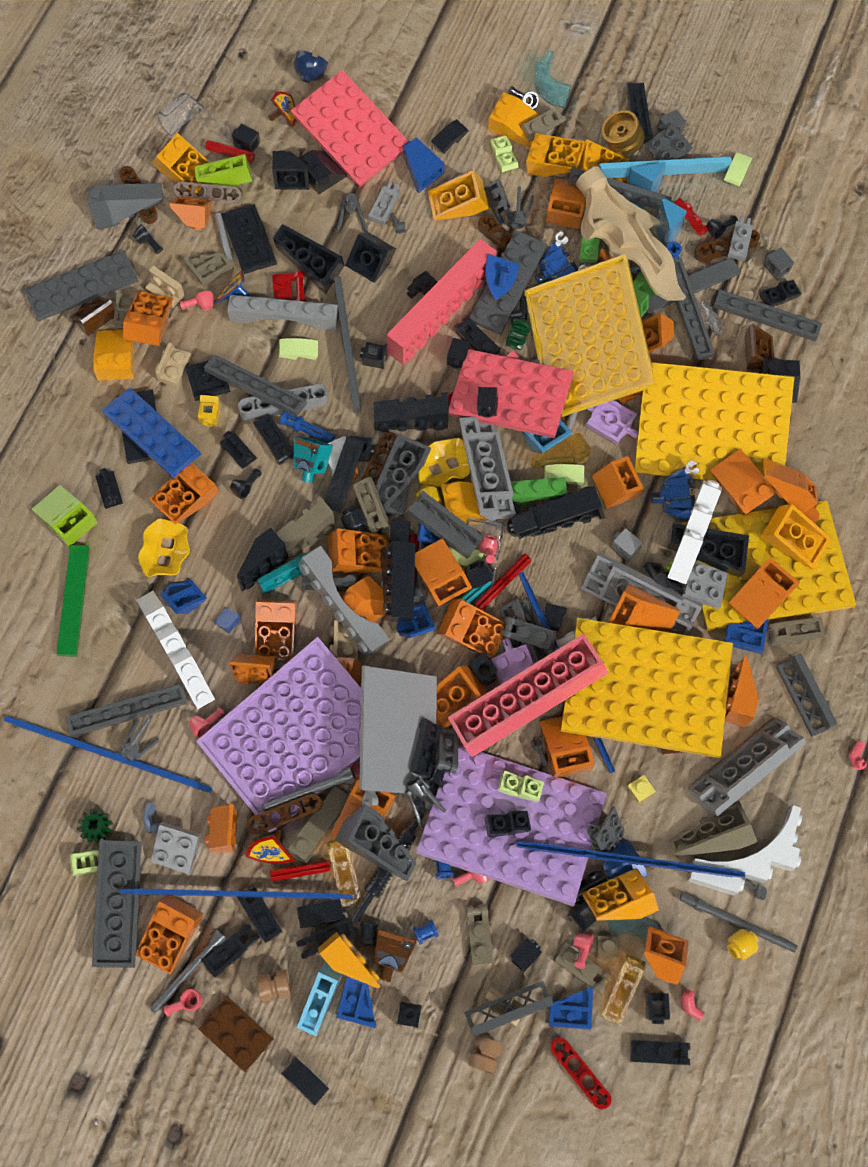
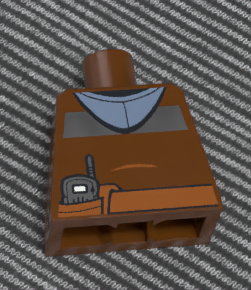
M382 929L378 930L374 965L382 967L379 980L390 983L394 971L403 973L417 940Z

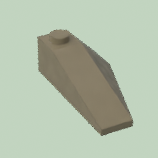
M334 786L321 796L323 806L320 811L283 826L280 842L292 856L305 864L310 861L340 816L349 794ZM318 800L313 802L310 806H312L315 809V804L318 803Z
M737 801L720 815H715L709 820L704 818L700 821L701 825L695 829H688L669 841L673 853L677 857L738 850L756 843L757 839L740 801Z

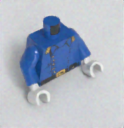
M563 232L556 234L557 241L551 244L541 259L540 273L535 275L538 284L546 281L549 282L587 268L586 265H581L578 268L564 246H560L568 242L567 236L560 240L564 234Z
M689 461L686 467L668 476L662 482L660 492H651V502L662 503L663 512L679 520L689 519L695 504L693 479L689 473L697 474L699 472L698 468L692 470V466L697 463Z

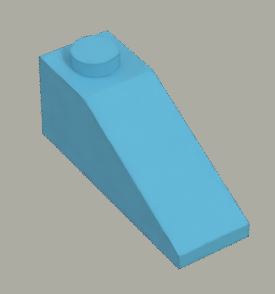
M326 963L318 972L297 1028L314 1036L317 1035L343 975L334 971Z

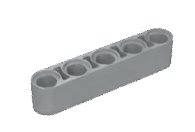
M322 384L288 390L306 399L307 405L302 411L323 407L328 403L327 388ZM318 394L323 395L322 397H316ZM255 396L244 398L238 403L240 417L245 421L258 420L268 414L271 417L278 416L284 412ZM246 408H250V409H251V410H249V411H243V410L246 409Z

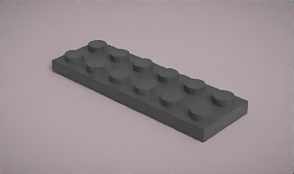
M517 230L515 231L501 257L502 259L519 264L515 282L509 291L496 300L490 293L488 285H486L470 315L474 324L499 335L503 333L511 313L514 312L548 248L547 243Z
M123 250L26 288L24 291L39 322L139 281Z
M99 841L92 968H135L139 895L120 894V889H139L141 842Z

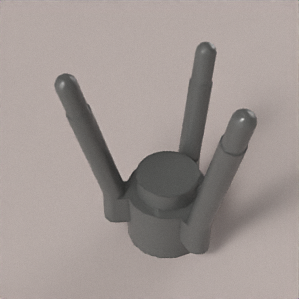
M518 186L517 207L516 211L513 212L514 218L511 220L508 218V224L514 229H522L524 225H527L528 215L534 196L531 195L524 215L520 211V186Z
M347 193L343 196L337 228L338 232L341 231L344 211L346 210L349 214H352L355 209H357L364 232H368L360 209V202H357V196L353 193Z
M151 715L148 716L133 740L130 741L139 723L138 719L135 720L119 752L126 760L132 762L136 759L138 761L144 753L160 741L157 738L140 752L138 751L140 747L136 742L152 719Z
M419 776L414 777L406 784L408 790L405 793L410 800L419 828H423V824L413 796L420 798L426 794L443 813H446V809L435 798Z

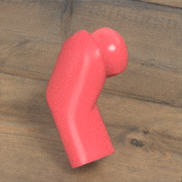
M859 740L856 741L850 751L849 758L855 769L863 770L866 768L867 762L862 759L861 753L866 745Z
M685 990L681 995L683 1011L701 1021L705 1012L695 1006L694 992Z

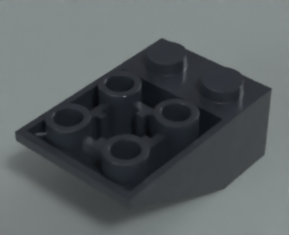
M271 527L255 538L237 574L241 591L252 588L256 584L257 579L266 573H270L276 566L279 567L284 564L288 558L284 542Z

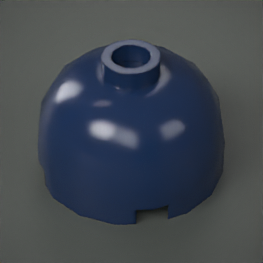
M298 50L294 57L293 66L296 74L300 76V80L310 83V81L321 79L326 72L328 62L320 56L317 58L312 56L313 53Z

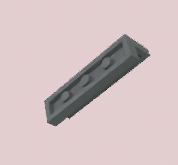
M424 491L419 494L417 500L407 511V514L440 539L443 538L445 543L466 559L469 558L483 539L482 535Z
M516 599L499 608L504 622L506 616L509 617L507 610L513 608L514 619L536 625L528 600ZM510 638L513 648H518L521 646V643H524ZM524 643L529 645L535 663L547 656L544 648Z
M798 654L792 660L776 667L811 737L832 729L837 724V721L802 654ZM792 665L795 671L794 677L787 676L783 669ZM794 683L802 685L804 689L802 695L795 693L793 689ZM804 700L812 704V712L803 709L802 704ZM812 718L820 720L823 727L814 730L811 724Z
M540 981L464 1013L473 1037H476L550 1007L554 1003L551 995L549 996L544 982ZM541 987L545 998L538 1001L530 999L532 990ZM529 991L527 997L524 996V995H521V994H524V993H526V992ZM516 996L525 999L523 1007L518 1009L509 1006L512 998ZM509 1000L507 1005L502 1002ZM496 1004L506 1007L504 1014L498 1017L490 1014L492 1007ZM489 1008L488 1013L482 1010ZM480 1012L486 1015L483 1023L474 1026L471 1014Z

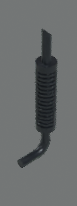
M416 798L414 803L422 821L426 810L421 798ZM415 815L407 829L401 828L398 832L399 835L396 836L399 843L404 845L407 850L410 849L409 846H412L416 839V836L413 834L418 827ZM377 866L378 870L374 871L373 877H370L371 881L369 880V884H366L363 889L367 894L352 916L351 920L353 922H358L374 897L380 898L381 892L384 891L383 888H386L388 881L393 877L392 873Z

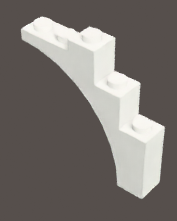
M713 480L702 481L668 578L684 584L687 583L722 490L718 482Z
M154 591L137 599L139 607L168 655L196 708L199 709L215 700L196 662Z
M793 805L788 810L784 824L777 836L758 853L744 859L729 862H711L695 858L691 864L746 872V879L762 884L771 879L773 873L771 866L790 872L793 871L796 867H799L802 858L799 855L800 849L792 846H795L798 839V834L795 832L797 826H800L802 821L801 808ZM689 872L687 879L688 882L733 896L738 894L739 891L742 892L745 880L742 878Z

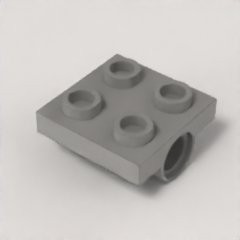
M695 561L687 583H682L681 585L682 589H684L682 596L718 609L721 607L728 573Z
M161 822L150 862L189 874L192 871L193 862L199 851L200 843L198 842L200 834Z

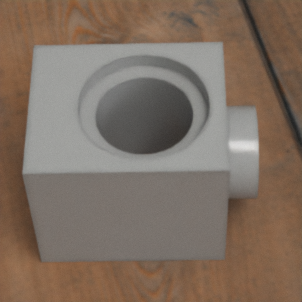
M625 528L622 533L618 531L614 535L611 548L629 562L641 549L643 542Z

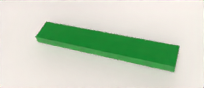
M70 545L57 656H78L90 554L89 546Z

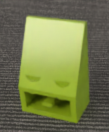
M61 485L31 509L68 548L97 524L94 514Z

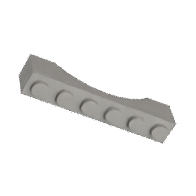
M230 295L227 310L230 322L250 323L262 319H284L327 331H337L339 317L338 305L237 295Z
M319 546L302 557L298 563L300 571L303 575H307L313 589L321 594L324 604L334 612L335 619L343 624L347 635L357 643L358 650L368 657L384 646L390 639L379 624L357 615L340 597L333 581L332 561L323 548Z

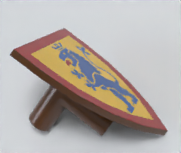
M282 91L276 92L270 100L277 109L269 114L268 118L273 121L280 115H283L293 127L296 119L291 115V110L296 106L292 95Z
M275 829L273 835L265 836L252 842L246 852L247 858L264 863L280 864L295 861V858L280 842L282 831L279 829Z

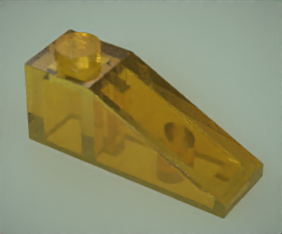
M577 432L544 453L532 458L531 467L537 469L544 468L545 465H575L579 462L584 463L589 459L591 448L580 432Z
M335 840L326 842L338 894L353 895V899H340L342 907L362 902L350 850Z
M626 953L602 1011V1018L619 1026L621 1025L645 971V961Z

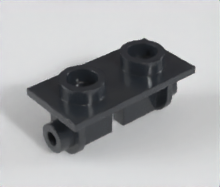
M228 431L224 433V440L220 442V445L242 469L257 459L235 432L229 433Z
M106 468L100 469V473L95 477L104 508L108 509L123 504L114 471L109 472Z
M594 871L588 874V878L581 881L574 905H580L585 902L581 893L607 882V875L601 871Z

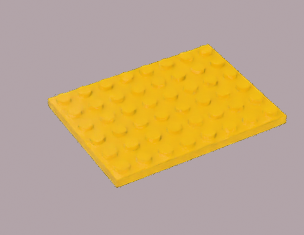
M626 254L524 290L540 364L574 371L561 417L656 386Z
M651 362L656 386L642 390L634 466L637 474L668 477L679 469L686 467L689 461H695L697 464L692 466V470L698 468L699 472L697 474L690 472L689 475H692V479L716 481L709 470L739 449L746 454L763 475V460L765 458L785 466L794 377Z
M820 501L814 506L819 512V519L815 524L831 537L814 569H810L777 550L761 537L777 508L749 512L746 515L735 514L711 518L707 529L749 535L745 573L741 578L729 573L727 574L721 607L715 609L703 604L701 608L706 631L727 628L730 624L748 622L728 603L770 557L800 583L795 591L768 618L769 621L856 606L828 501ZM683 522L681 525H687L688 522ZM695 560L696 562H699V563H702V564H704V565H707V564H705V563H703V562H700V561H698V560Z
M577 618L574 639L583 633L585 634L604 663L608 674L565 700L560 732L717 758L721 757L733 643Z

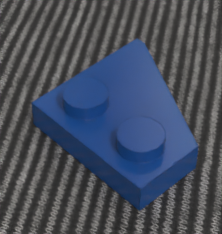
M769 619L758 629L749 622L728 625L724 642L733 643L734 648L762 654Z
M346 976L336 1018L376 1028L368 984Z
M588 988L554 1002L549 1007L548 1026L591 1030L593 988Z

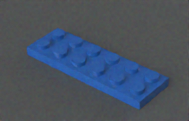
M130 387L101 410L115 426L172 478L177 476L201 455L200 450Z

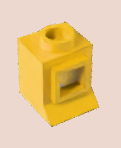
M200 395L199 424L207 427L212 425L218 426L221 408L219 397Z

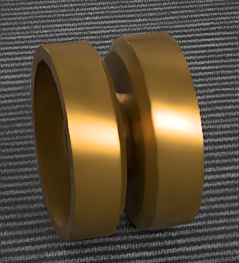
M628 110L612 113L607 117L602 126V136L607 142L609 149L621 156L634 154L644 142L645 136L636 115Z

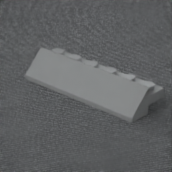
M477 417L459 418L480 515L495 523L496 519L514 518L513 516L516 513L512 501L513 490L499 431L496 432L494 425L478 422Z
M599 552L583 583L582 590L616 607L628 584H631L680 609L681 611L669 633L688 635L703 604L685 598L681 593L671 588H666L655 580Z
M774 718L688 788V790L707 813L712 812L718 816L806 744L804 737L791 731L787 723Z

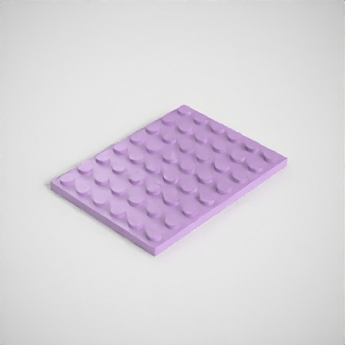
M317 637L196 742L252 812L257 815L265 812L262 809L264 803L340 775L344 768L353 765L360 759L361 687L321 639ZM292 805L289 808L291 816H294L299 811L297 805ZM274 812L270 816L273 824H277L281 819L278 812ZM266 820L261 822L262 824H266L267 827H269ZM275 829L270 830L269 833L273 834Z
M458 745L456 774L445 773L442 781L443 787H439L435 797L446 809V813H443L433 803L416 854L574 906L588 858L517 848V842H534L591 850L592 842L587 829L591 824L598 825L607 793L559 777L554 778L553 775L482 752L472 757L464 746ZM505 770L520 777L527 775L544 782L540 801L525 800L497 791L502 772ZM508 811H528L531 831L507 836H487L484 819L486 815L507 814Z

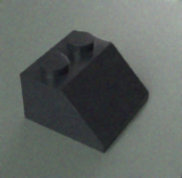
M273 151L272 172L275 190H310L308 166L291 151Z
M310 150L299 157L308 166L309 184L318 194H321L347 177V174L326 151Z
M369 232L359 233L345 266L375 283L389 266L397 248Z
M763 359L758 369L760 374L794 377L792 403H796L801 377L800 360Z

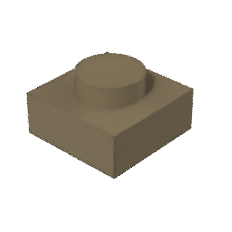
M597 936V958L618 959L619 937Z

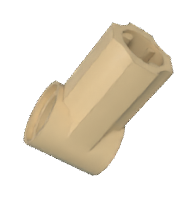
M491 987L481 1004H486L504 995ZM512 999L509 1006L518 1009L523 1007V1004ZM506 1000L502 1003L507 1005L509 1000ZM496 1004L491 1010L501 1016L504 1014L506 1007ZM520 1019L510 1022L509 1024L516 1027Z

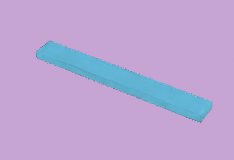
M731 157L634 161L600 163L598 167L607 178L629 177L631 167L662 162L666 163L663 175L726 172L732 160Z

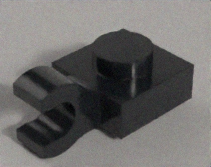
M424 271L414 278L412 284L407 287L409 291L407 295L411 299L420 292L425 295L437 281L427 271Z

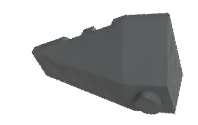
M161 183L115 184L87 188L89 206L98 230L114 227L120 224L119 221L127 217L131 218L134 216V213L142 209L146 210L164 200Z
M401 434L397 435L376 484V490L384 510H387L424 466L431 447Z
M363 804L343 822L335 841L397 877L408 881L416 865L415 860L404 845L400 844L396 839L395 833L385 824V819L382 815L368 805Z

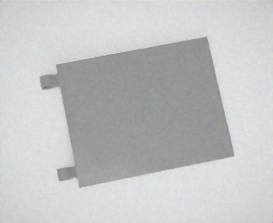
M362 666L359 790L365 791L362 805H378V797L375 791L406 794L405 792L408 790L406 784L414 777L419 776L411 772V767L421 730L419 728L421 720L426 718L432 724H436L437 676ZM419 776L426 787L436 796V788L428 786L425 783L427 778ZM426 794L420 797L425 805V809H432L433 801Z

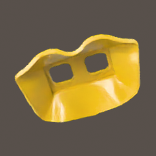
M452 438L435 441L428 445L431 447L424 466L418 472V478L422 485L441 487L442 484H447L452 478L462 479L470 474L463 440ZM454 457L459 466L450 469L446 460ZM438 464L442 473L432 475L429 467Z
M157 519L144 530L142 535L143 546L138 553V562L146 577H153L155 575L171 576L177 575L180 572L183 560L190 553L187 539L188 528L181 523L175 525L171 520ZM164 538L173 539V548H162V540ZM159 557H170L169 566L158 565Z

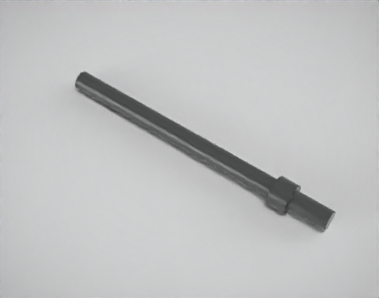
M684 893L681 894L680 901L693 906L694 910L701 913L704 911L741 929L752 931L756 936L795 953L798 945L710 906L700 898L695 899Z

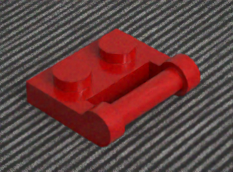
M679 197L674 201L677 206L687 211L685 218L700 236L708 232L707 226L701 223L702 220L694 213L692 205L687 200L683 201Z
M295 271L294 273L273 274L274 299L292 300L291 282L296 281L297 299L292 301L307 302L306 298H304V272Z

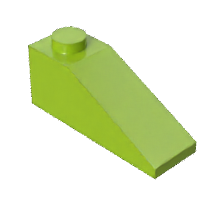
M245 154L194 166L197 182L226 185L252 182L251 168Z

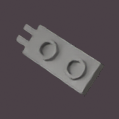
M389 181L387 186L382 187L368 215V220L385 225L400 195V191H398L399 184H395L392 189L393 182Z
M743 216L740 217L739 222L736 221L728 253L729 258L741 261L746 259L753 225L750 224L751 218H747L746 223H743Z

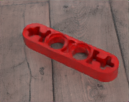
M561 1037L554 1039L550 1044V1051L596 1109L603 1110L608 1108L612 1101L610 1093L566 1039ZM556 1042L559 1044L564 1043L563 1050L566 1054L569 1050L572 1053L564 1062L561 1060L564 1057L562 1052H555L554 1050ZM571 1058L579 1062L577 1071H571L568 1068L567 1064ZM584 1076H590L593 1079V1086L589 1089L584 1088L581 1083ZM597 1085L600 1087L597 1090L599 1095H606L607 1097L605 1098V1105L602 1103L597 1104L598 1097L595 1093L592 1096L589 1095V1092L593 1091Z

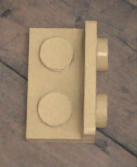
M153 266L149 270L151 281L146 286V290L152 294L172 297L171 307L174 308L184 297L182 285Z
M169 342L162 351L160 363L156 364L155 373L158 381L179 387L186 371L185 367L189 365L192 355L189 352L174 348L173 343Z
M334 620V626H330V638H334V645H330V651L335 657L354 658L358 661L357 643L347 635L343 624Z

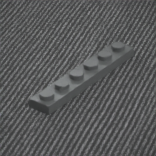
M572 167L567 182L576 186V181L586 171ZM607 178V182L612 188L628 201L640 206L650 207L659 211L662 199H667L670 202L672 200V197Z
M682 258L674 259L678 285L686 296L684 300H676L696 361L714 357L715 352Z
M721 289L713 306L714 308L815 342L822 326L820 322Z
M215 354L204 366L205 372L295 417L307 405L306 399Z
M178 684L67 716L66 720L70 736L75 737L188 703L183 685Z

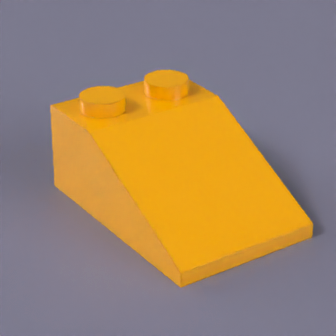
M503 92L489 116L488 130L500 136L506 135L508 139L531 148L533 140L528 141L521 126L538 117L539 114L519 98Z
M475 170L428 190L433 219L435 221L472 216L489 209L483 180Z
M123 329L97 331L93 354V368L97 381L134 379V341L123 339Z
M459 481L441 485L443 506L467 525L490 521L479 513L473 483Z
M793 504L778 506L761 535L771 546L810 569H814L831 540V537Z

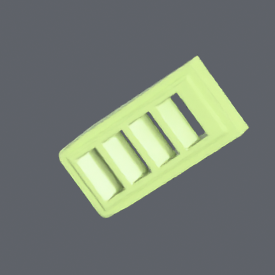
M99 850L70 854L69 860L72 876L97 872L98 866H95L94 856L98 857ZM87 857H89L90 867L88 868L86 867L85 860ZM77 859L81 860L82 869H78Z

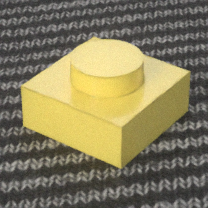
M645 775L627 786L637 803H640L656 792Z

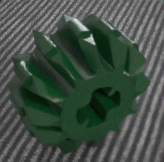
M514 319L506 340V346L515 350L523 349L531 327L530 323L524 319Z
M90 809V815L84 812L83 816L85 819H78V823L81 826L77 828V831L82 832L80 837L82 839L87 838L88 843H91L94 839L98 844L100 837L106 840L107 836L105 833L112 832L108 826L113 824L111 820H108L109 814H103L102 809L97 810V812L94 809ZM93 823H96V824H97V826H98L97 829H94V828H93V826H92Z

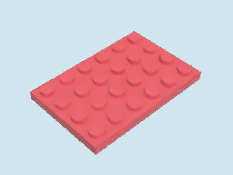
M343 70L291 110V115L359 188L404 153V146L409 142Z
M468 349L449 405V416L457 418L477 417L480 423L555 438L574 371ZM478 387H497V416L489 418L478 416Z

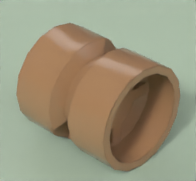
M286 969L275 971L272 976L268 973L257 976L258 990L262 1003L274 1001L276 996L279 999L291 997Z
M477 1036L473 1047L476 1052L471 1054L468 1066L494 1074L498 1063L496 1057L500 1056L503 1044L489 1038Z

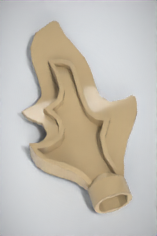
M598 166L583 173L576 181V186L586 197V210L581 223V235L587 242L589 239L596 237L603 239L609 246L612 258L626 254L629 260H633L638 264L646 281L656 295L667 301L684 300L686 296L678 285L672 255L659 240L652 236L649 230L653 226H659L661 221L629 202L612 188L607 182V177Z

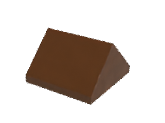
M99 296L71 315V318L89 336L112 320L115 310L111 300Z
M750 324L745 335L747 369H759L763 359H774L773 336L755 324Z

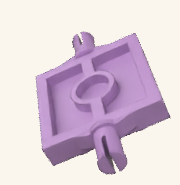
M614 400L587 409L592 412V416L588 420L586 427L616 445L626 434L637 439L638 431L631 427L637 416L633 411Z
M510 638L502 640L506 651L492 658L493 665L498 671L497 677L500 685L535 664L529 645L525 644L518 648H513Z

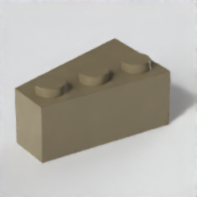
M321 496L315 499L317 503L311 509L305 508L302 511L304 515L296 521L292 519L276 533L284 542L289 559L292 556H298L305 547L314 545L321 536L328 535L334 530V513Z

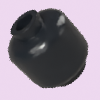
M352 506L342 512L343 516L340 520L346 530L360 532L366 530L367 519L360 507Z

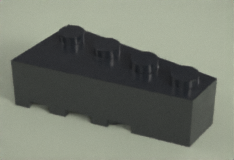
M284 224L280 226L273 237L276 248L300 271H303L318 288L327 294L334 283V277H338L345 266L343 257Z
M448 392L441 393L442 396L433 397V394L425 395L424 399L418 400L414 397H408L403 402H400L398 399L374 402V430L386 432L389 430L406 431L409 429L417 431L448 429Z
M595 486L584 487L576 493H566L562 498L556 500L549 499L544 504L539 506L532 505L523 511V513H527L530 507H532L536 514L541 532L532 534V537L554 532L557 530V527L570 528L575 522H583L585 524L591 522V518L599 517V520L606 518Z
M672 524L668 535V549L677 552L687 525ZM707 529L696 560L741 578L746 568L749 535Z
M392 541L381 549L383 614L385 615V621L407 623L414 619L415 543Z

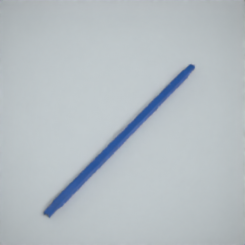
M524 572L518 573L541 627L550 629ZM556 640L552 647L553 652L556 651L554 649H559ZM593 737L609 772L613 773L615 769L601 738Z
M8 716L4 718L5 722L192 788L209 793L213 789L200 782L136 760L130 762L119 754Z
M517 842V848L732 878H745L746 873L731 869L534 842Z
M120 889V894L353 899V895L338 893Z

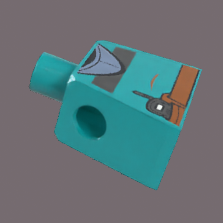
M309 437L294 438L293 466L303 471V482L312 483L314 474L325 473L333 445Z

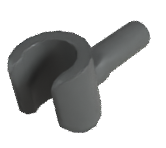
M390 213L395 224L396 233H406L405 222H399L395 214Z
M539 737L540 745H535L532 740L531 747L539 754L543 766H546L548 763L543 753V739Z
M745 880L744 885L755 890L754 897L765 900L767 889L764 886H756Z

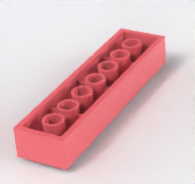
M479 239L386 335L388 354L402 365L407 361H411L415 356V352L418 349H422L426 345L427 340L437 334L439 327L442 324L445 325L449 321L450 316L460 310L464 301H468L472 297L473 292L483 286L486 280L488 254L496 256L497 251Z
M583 633L452 714L448 719L465 749L473 757L608 674V671Z

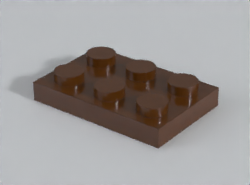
M228 996L199 1027V1030L245 1073L274 1040L271 1035Z

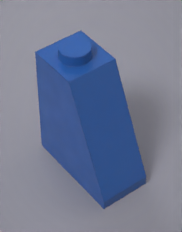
M417 137L405 144L404 159L416 191L420 193L444 174L445 163Z

